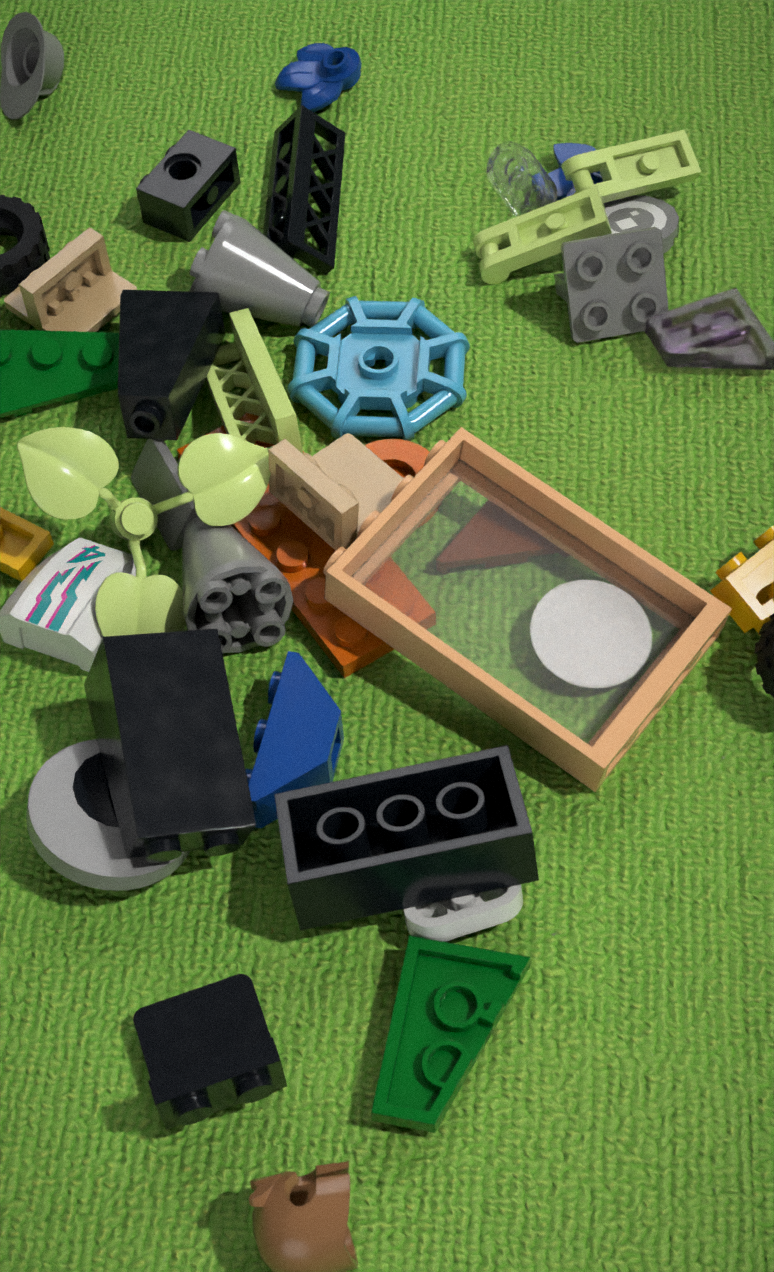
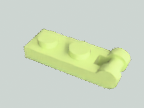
M685 129L578 154L567 159L561 165L566 180L573 182L576 190L574 194L597 185L603 203L695 181L701 173ZM599 171L603 182L594 184L590 173Z
M596 185L484 229L474 236L473 243L476 255L482 259L479 263L482 280L487 284H499L509 277L510 272L561 253V245L564 242L608 235L612 231L602 197Z

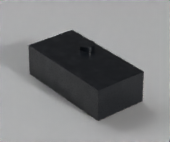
M508 745L274 794L287 884L300 931L539 880L533 832Z

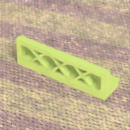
M249 308L229 313L235 343L220 346L205 379L226 433L253 444L256 441L276 445L283 439H286L303 453L296 413ZM240 360L231 370L216 367ZM235 386L248 389L242 396L229 393ZM245 413L260 416L253 424L240 421V418Z

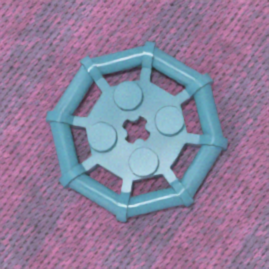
M356 296L346 298L344 306L311 328L300 329L294 337L293 342L296 346L293 380L288 385V393L292 401L302 403L331 429V435L334 438L338 439L344 434L349 433L357 437H390L408 441L414 440V434L451 407H460L466 399L467 394L463 383L465 354L469 351V342L463 333L454 332L427 310L423 300L412 298L409 302L361 301ZM352 324L351 334H349L342 340L341 333L336 337H333L334 335H336L337 333H339L340 331H342L343 329ZM418 327L431 339L426 340L421 336L419 341L412 335V328ZM319 354L327 356V368L314 372L315 356ZM441 357L445 359L444 377L429 372L431 360ZM380 359L385 360V365L387 366L384 369L370 368L374 366L375 360ZM332 389L338 394V400L343 405L338 409L320 392ZM422 392L433 394L432 397L411 412H407V408L412 407L417 402L419 394ZM359 410H391L394 417L356 415Z

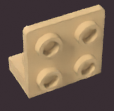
M349 433L344 434L313 456L305 452L301 453L286 439L268 449L269 470L271 472L269 492L335 550L340 547L348 549L358 538L359 529L365 519L375 510L381 513L390 504L396 487L403 479L402 476Z

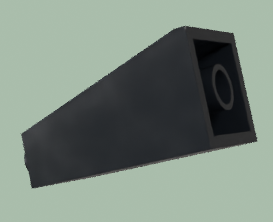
M218 629L103 637L85 680L84 687L126 857L145 856L147 862L160 863L176 859L185 851L204 849L205 854L208 856H219L238 850L255 828L256 821Z

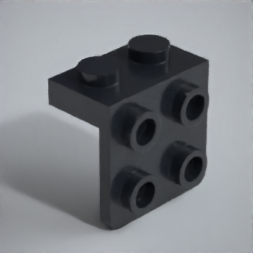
M237 974L138 1009L134 1014V1025L151 1079L148 1081L155 1106L166 1130L178 1125H190L208 1118L212 1113L240 1103L259 1101L268 1097L274 1091L287 1087L281 1060L274 1039L270 1036L253 982L245 974Z

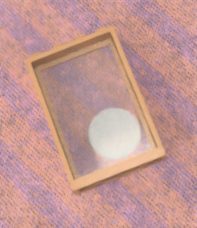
M462 427L447 442L440 440L434 445L426 457L424 467L415 477L407 475L402 479L392 495L390 504L381 513L378 510L373 511L361 525L358 538L348 549L344 547L338 548L327 561L323 571L326 575L325 600L594 792L598 790L716 641L732 610L728 605Z

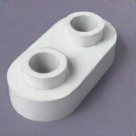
M519 884L403 909L407 929L414 937L446 942L505 923L514 918L523 906L522 886Z

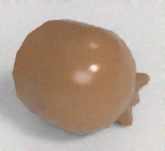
M349 1161L317 1165L311 1173L304 1176H297L296 1172L285 1171L250 1181L251 1188L254 1190L249 1196V1204L254 1207L252 1213L253 1234L260 1256L272 1272H347L358 1268L357 1254L347 1224L350 1201Z

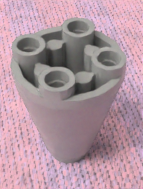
M223 210L213 228L212 237L215 239L210 249L200 248L193 260L190 275L195 277V280L189 292H217L219 294L221 311L225 313L249 308L252 317L256 319L301 327L303 324L312 327L317 324L327 305L330 292L320 288V281L246 219Z
M198 517L191 520L184 530L182 541L183 615L188 631L218 629L222 654L240 653L257 646L268 647L275 645L285 635L284 624L290 616L293 605V596L287 578L231 525L210 526L203 523Z

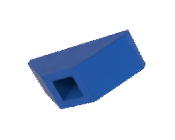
M288 651L282 672L274 671L268 690V703L272 707L268 720L260 719L256 727L253 748L254 752L258 754L254 768L245 769L256 821L255 827L263 828L278 819L274 794L333 782L344 742L341 710L302 656L297 652Z

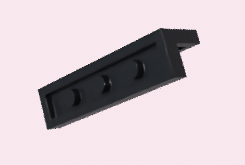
M301 105L274 131L263 234L292 259L296 258L320 273L327 275L335 266L345 132ZM315 134L329 142L328 151H324ZM312 165H317L326 180V184L320 183L311 168ZM309 198L315 200L323 214V218L318 219L308 202ZM305 233H311L320 248V252L304 243Z

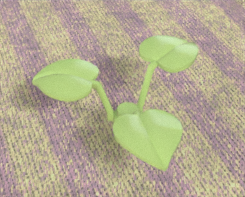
M56 427L29 434L17 443L27 489L39 508L50 516L62 520L78 519L94 510L100 496L106 501L108 507L112 509L110 514L112 530L120 538L128 540V548L131 550L136 568V576L122 572L110 574L104 579L96 595V619L103 637L183 631L186 625L183 615V591L168 576L156 574L146 577V565L140 548V540L146 539L155 531L158 523V514L191 501L194 503V509L198 518L207 525L225 526L236 523L249 515L260 502L267 489L271 475L269 470V453L266 448L230 434H208L192 441L184 449L177 467L178 477L188 492L154 505L143 498H128L118 501L112 492L104 487L114 479L118 472V458L111 446L100 436L83 429Z

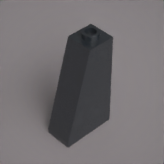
M122 291L120 295L118 399L127 438L178 440L225 337L220 299L217 292Z

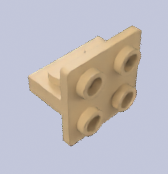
M89 227L73 241L67 243L61 251L40 268L31 272L19 284V287L4 298V302L8 310L40 331L97 332L120 312V295L122 291L137 290V287L111 270L104 236Z

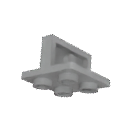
M650 227L562 243L561 251L564 273L554 274L556 294L567 302L571 338L575 342L653 330L669 325L662 233L659 228Z

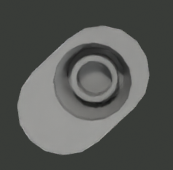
M29 12L15 15L9 21L2 38L0 101L5 116L15 120L21 119L29 113L39 96L49 95L57 88L64 68L62 44L55 35L43 30L38 18Z

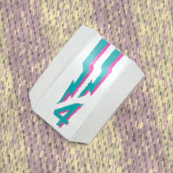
M79 537L47 557L19 584L0 610V634L4 643L21 649L24 647L78 665L81 670L89 672L103 638L95 612L98 589L104 579L110 574L122 572L136 576L132 554Z

